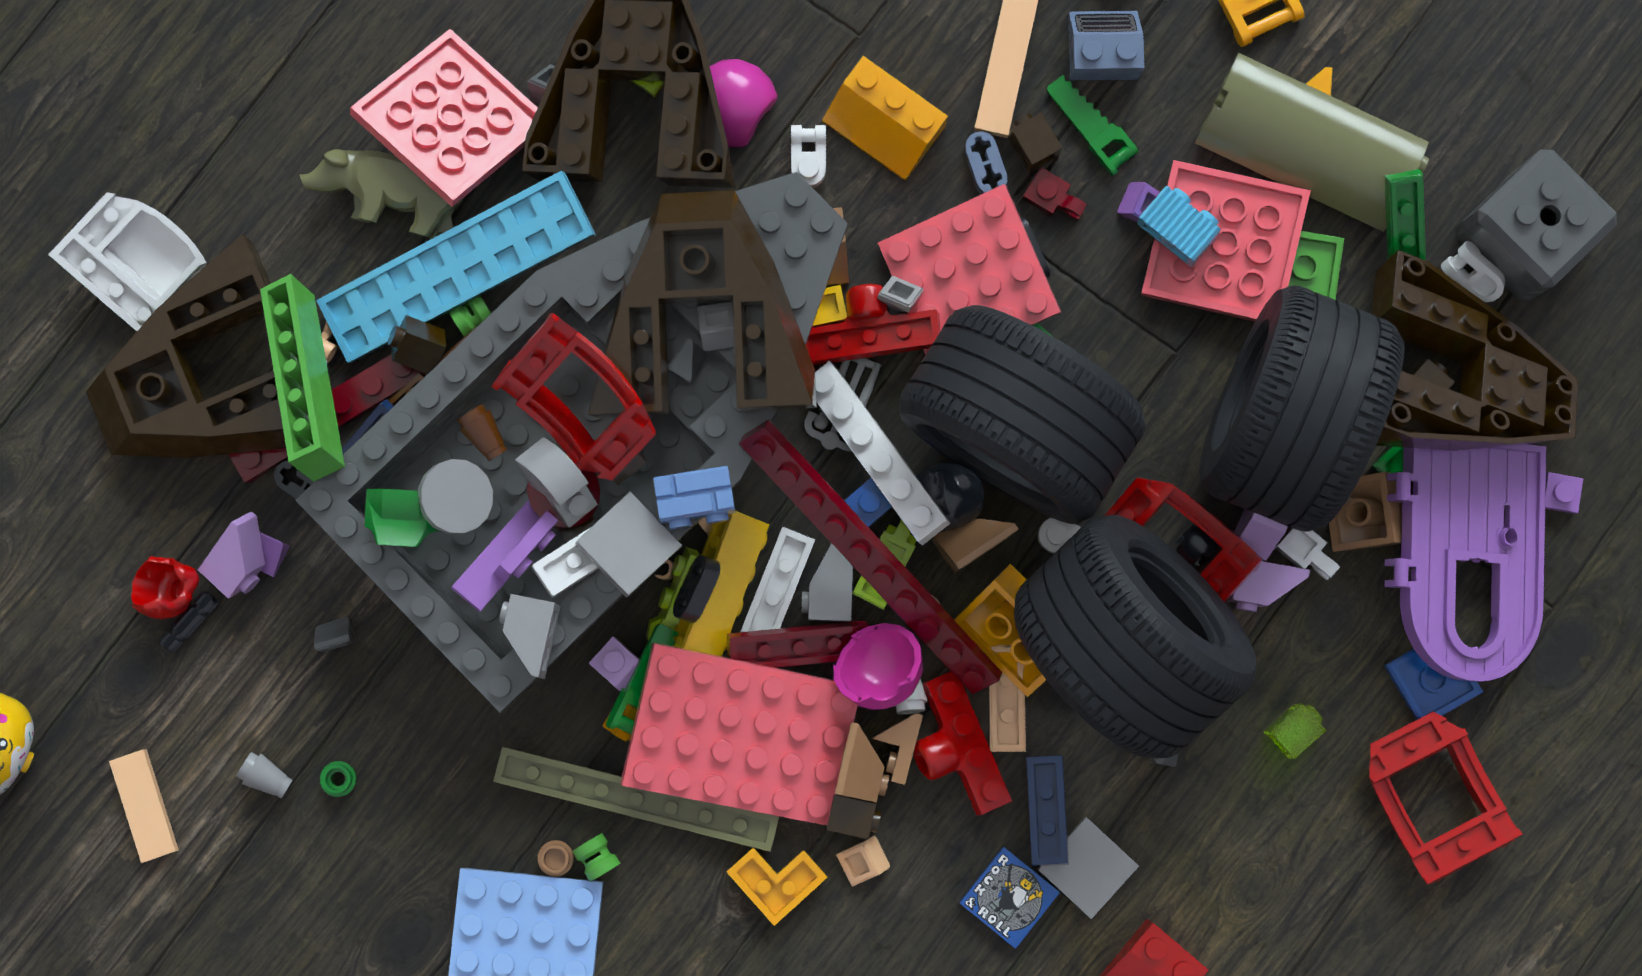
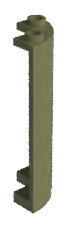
M1238 53L1229 69L1218 96L1205 118L1195 141V144L1278 183L1311 190L1310 198L1383 232L1387 228L1385 175L1420 169L1423 173L1429 161V158L1424 156L1428 141Z

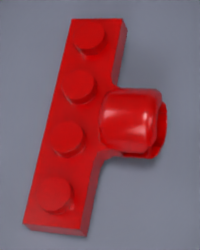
M857 285L850 288L846 293V320L839 324L812 327L806 348L813 365L826 364L828 361L833 363L930 349L941 331L939 313L937 309L890 315L889 306L877 299L879 292L883 289L881 285Z
M949 672L923 683L926 697L938 723V730L936 733L916 741L913 755L922 775L929 780H935L951 772H957L961 777L977 816L1011 802L1012 799L962 682L952 672Z

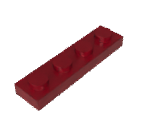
M864 620L727 633V658L774 668L837 662L841 651L852 639L851 636L869 625Z

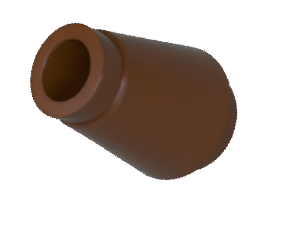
M483 404L457 419L462 427L459 431L488 461L508 450L504 445L491 410L486 411Z

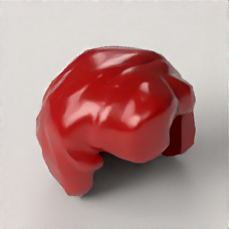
M150 556L138 568L133 579L132 607L149 618L167 619L177 617L187 609L192 600V595L198 586L199 575L196 569L184 565L174 558Z

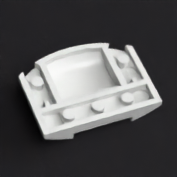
M107 192L48 255L132 328L138 331L160 305L207 264L191 239L166 216L142 202L115 196L116 194Z

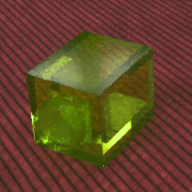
M1300 703L1294 704L1264 733L1287 758L1295 759L1327 730L1320 724L1323 718L1310 704L1305 707Z

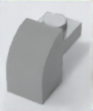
M541 438L515 459L530 485L546 496L562 523L569 528L598 505L586 486L588 481L578 467L558 446L546 438Z

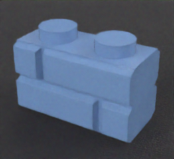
M728 466L653 477L659 519L661 524L669 523L670 530L691 527V520L705 517L707 524L728 521V514L736 513Z

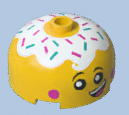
M0 693V794L11 786L20 771L26 773L34 756V753L29 751L34 735L33 720L29 711L21 702Z

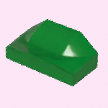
M367 489L364 527L371 530L377 545L418 547L429 534L441 532L433 528L422 516L418 491Z

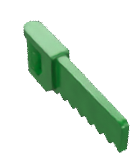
M1064 75L1047 87V93L1085 139L1089 150L1111 176L1117 174V168L1139 152L1123 129L1115 126L1113 123L1108 124L1107 117H1101L1100 110H1093V103H1086V97L1084 95L1079 96V90L1077 88L1072 89L1071 82H1065ZM1111 143H1121L1123 147L1109 158L1102 151Z
M663 624L655 626L626 688H622L606 721V727L610 729L616 727L630 735L632 734L634 720L623 715V712L627 705L635 708L637 711L652 643L673 646L675 644L673 637L678 635V632Z

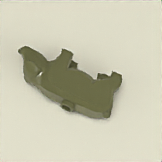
M334 149L324 154V159L312 172L300 174L301 181L306 190L322 193L350 191L354 195L355 205L351 219L369 224L370 222L377 223L385 206L400 212H415V220L409 232L427 237L430 240L454 228L452 216L463 200L461 199L451 207L395 155L380 151Z

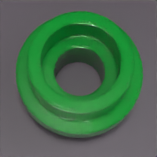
M343 761L329 763L324 767L320 775V783L323 790L333 797H342L349 794L354 789L357 781L354 768ZM337 772H341L345 776V781L341 786L336 785L333 780Z

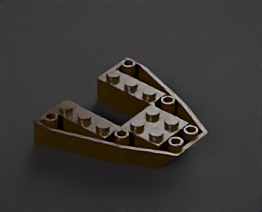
M588 0L566 38L526 134L522 171L537 180H544L563 171L569 181L602 182L612 80L665 81L656 177L667 185L736 188L706 48L689 0Z
M735 190L661 194L627 269L603 352L628 380L643 402L648 415L669 414L665 304L733 301L737 408L742 411L817 408L813 363L775 263ZM597 374L588 415L596 418L618 417L625 407L611 388Z
M244 234L238 237L160 305L87 389V396L111 455L194 458L286 448L274 371L204 401L184 352V348L264 314L260 289L271 283L255 245Z
M1397 250L1376 271L1371 314L1385 319L1396 326L1402 340L1462 363L1460 393L1401 371L1395 397L1376 446L1458 451L1575 438L1578 379L1520 327L1430 262Z

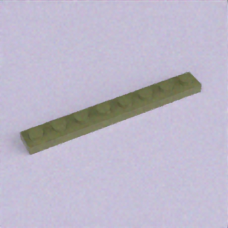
M502 747L493 782L771 852L779 816L626 787L620 784L622 776Z

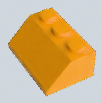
M862 56L842 83L822 122L906 181L946 127L948 116L869 59Z
M1009 564L954 620L992 662L1028 697L1046 679L1023 646L1015 625V597L1026 579ZM1011 645V652L995 653L991 647ZM1017 662L1024 664L1023 679L1018 675Z

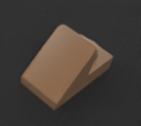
M914 713L871 738L898 746L897 753L890 751L885 772L891 773L890 781L903 785L906 783L923 715Z

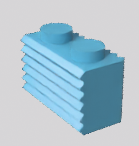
M1165 186L1140 215L1137 224L1192 268L1219 236L1221 231L1219 226H1217L1219 222L1208 211L1202 210L1199 212L1196 208H1193L1189 204L1191 202L1190 197L1178 188L1171 190L1170 187Z

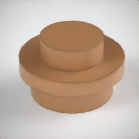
M560 840L547 842L538 853L539 867L549 876L557 877L564 875L571 869L574 862L571 847Z

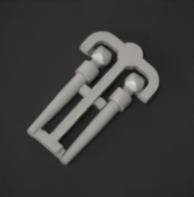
M866 358L843 361L838 371L844 378L850 361L858 364L849 385L854 392L864 368L872 369L859 397L866 407L881 364ZM821 407L819 408V411H821L820 415L811 411L808 412L805 419V430L809 436L820 440L822 446L827 450H833L837 447L844 451L852 452L847 443L839 440L838 431L834 425L830 431L824 434L812 428V421H814L815 427L821 430L825 429L828 425V417Z

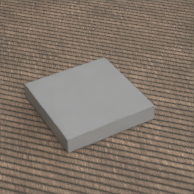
M631 492L575 542L578 548L626 598L682 546Z
M1084 817L1067 836L1069 865L1040 866L1038 870L1092 919L1139 865L1087 817Z

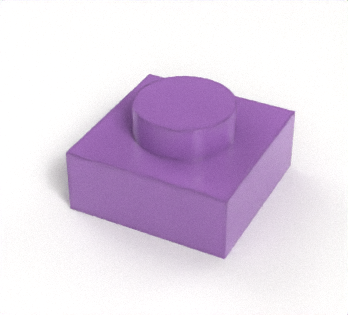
M1551 472L1546 473L1545 509L1571 514L1578 513L1583 478Z

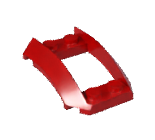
M554 313L549 314L546 321L512 360H509L491 386L496 391L501 388L517 400L515 405L537 421L558 442L580 471L585 470L599 473L597 478L613 480L656 433L643 402L620 370L591 341ZM571 352L603 379L625 407L620 415L595 441L573 412L543 385Z
M1140 477L1136 478L1104 516H1122L1145 527L1165 502L1171 505L1223 548L1200 575L1226 603L1254 571H1257L1263 559L1223 522L1173 484Z
M1434 711L1371 743L1369 779L1394 831L1426 885L1439 882L1442 878L1501 847L1503 849L1523 835L1506 812L1507 808L1487 777L1468 739V733L1465 728L1461 729L1446 721L1447 718ZM1447 748L1464 785L1481 815L1424 844L1407 815L1389 777Z

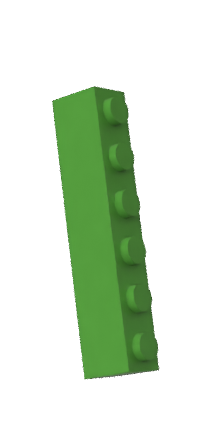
M289 274L261 288L260 291L288 462L314 482L344 468L345 463L315 296L292 274Z

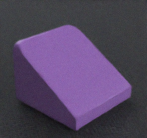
M1131 182L1126 189L1117 212L1126 218L1138 222L1140 215L1160 192L1145 182Z
M260 532L265 565L261 572L275 577L290 545Z

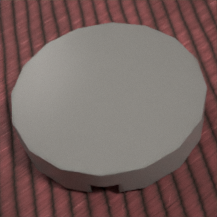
M450 459L436 464L424 474L418 487L420 510L422 516L433 528L446 534H462L476 529L488 518L493 506V489L489 478L479 466L467 460Z

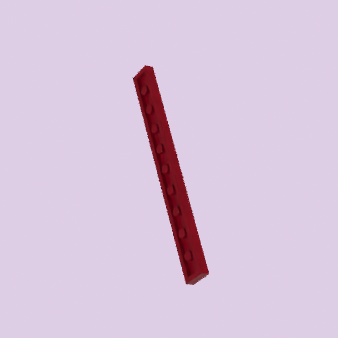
M769 419L742 436L738 444L972 694L1000 680L1002 671Z

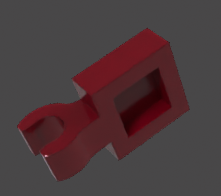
M1043 167L1040 168L1023 195V200L1051 217L1058 208L1069 217L1078 221L1087 205L1079 198L1067 194L1071 184Z

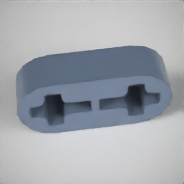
M983 131L971 134L966 141L964 152L978 192L983 194L992 190L989 184L984 185L982 183L986 179L985 168L988 167L993 178H1000L997 181L996 187L1003 184L1006 185L1007 173L993 136ZM976 141H980L982 145L989 146L985 152L987 161L982 162L979 152H972Z

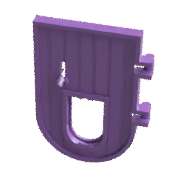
M1523 444L1458 451L1404 447L1403 472L1387 474V481H1396V494H1388L1387 501L1402 503L1401 558L1385 559V566L1394 567V580H1385L1384 587L1400 588V609L1407 637L1420 658L1433 670L1448 678L1460 681H1489L1500 678L1517 668L1529 655L1538 638L1543 619L1546 446ZM1411 482H1413V495H1410ZM1470 559L1474 563H1479L1480 561L1492 563V622L1489 636L1479 649L1477 646L1470 648L1465 645L1456 632V560L1464 562ZM1409 568H1411V581H1408Z

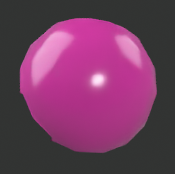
M740 59L721 60L711 65L710 70L728 147H744L755 134V129L761 118L767 111L771 110L777 101V93L771 79L758 66Z
M888 623L868 626L857 631V633L851 636L852 639L841 651L836 666L833 665L834 681L841 694L859 707L870 710L886 709L907 700L914 693L923 673L922 651L914 634L900 625Z

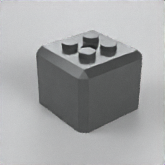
M1540 149L1518 166L1457 225V239L1462 244L1466 241L1475 244L1481 254L1501 270L1506 280L1505 287L1518 300H1531L1554 287L1617 225V213L1554 150ZM1548 208L1555 213L1556 223L1554 226H1547L1541 221V209Z

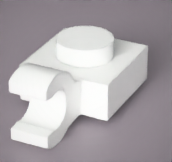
M1292 528L1275 548L1298 568L1306 569L1310 564L1325 580H1328L1329 577L1331 578L1340 568L1336 562L1321 551L1327 542L1313 530L1304 532Z

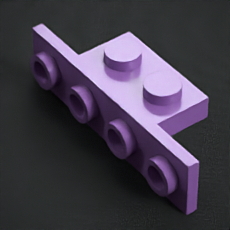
M528 500L454 583L451 589L480 612L512 575L519 578L533 562L528 556L536 547L542 552L556 536L551 530L558 519L548 511L540 518L534 512Z

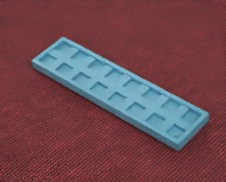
M560 171L316 301L347 363H353L387 345L393 327L395 325L400 326L405 315L429 323L588 240L596 234L565 172Z

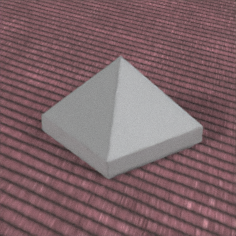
M892 276L879 292L877 299L897 312H909L923 294L924 289Z

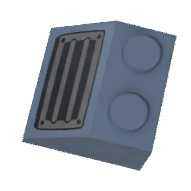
M1137 11L1068 12L1070 81L1139 79L1144 70V39Z

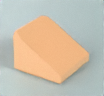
M872 836L836 854L852 887L880 875L890 868V864L876 836Z

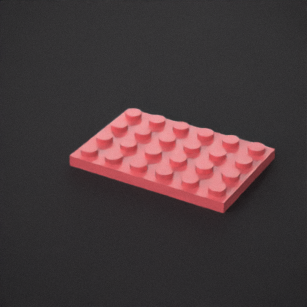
M653 642L620 784L626 787L827 826L835 794L834 791L839 778L843 752L850 730V722L854 723L858 705L841 694L835 681L831 679Z

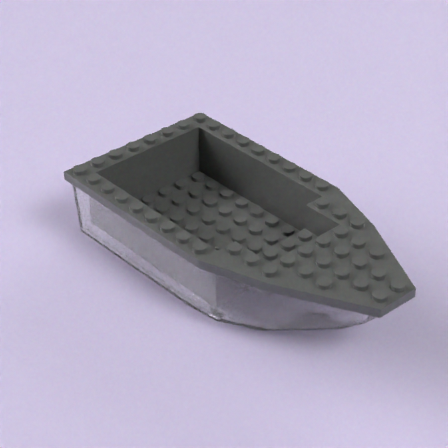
M795 172L735 192L775 263L806 345L848 223ZM650 218L635 223L535 271L343 454L344 468L316 480L295 500L499 713H502L537 679V677L531 676L505 636L503 632L504 624H500L499 621L502 605L505 601L509 602L511 594L554 602L561 606L548 667L624 594L600 569H597L552 599L531 567L564 545L558 529L554 528L551 531L556 536L541 552L536 547L528 556L533 562L519 578L512 575L480 612L451 589L454 583L529 500L526 493L528 480L515 459L543 437L558 446L566 454L558 442L537 421L515 405L517 402L515 398L503 389L499 388L496 391L491 386L509 360H512L546 321L550 313L557 315L604 352L627 269ZM731 301L665 304L668 364L685 338H690L703 349L697 306ZM735 347L706 351L707 357L693 377L691 384H687L668 371L669 414L649 415L656 433L642 449L647 464L619 485L613 480L597 478L600 486V501L593 514L596 521H599L621 499L631 492L660 522L653 477L728 466L732 489L742 480L752 458L738 443L744 434L769 419L772 422L778 409L742 411L737 408ZM571 352L543 385L573 412L595 441L617 417L596 418L588 415L597 374ZM483 404L486 411L491 410L504 445L508 449L491 461H488L459 431L462 427L457 419ZM450 459L467 460L479 466L488 476L493 489V506L488 518L476 529L462 534H446L442 531L434 532L423 539L418 547L377 545L371 530L364 527L367 489L418 491L424 474L434 465ZM702 518L691 520L692 526L687 528L670 530L669 523L662 525L679 541Z

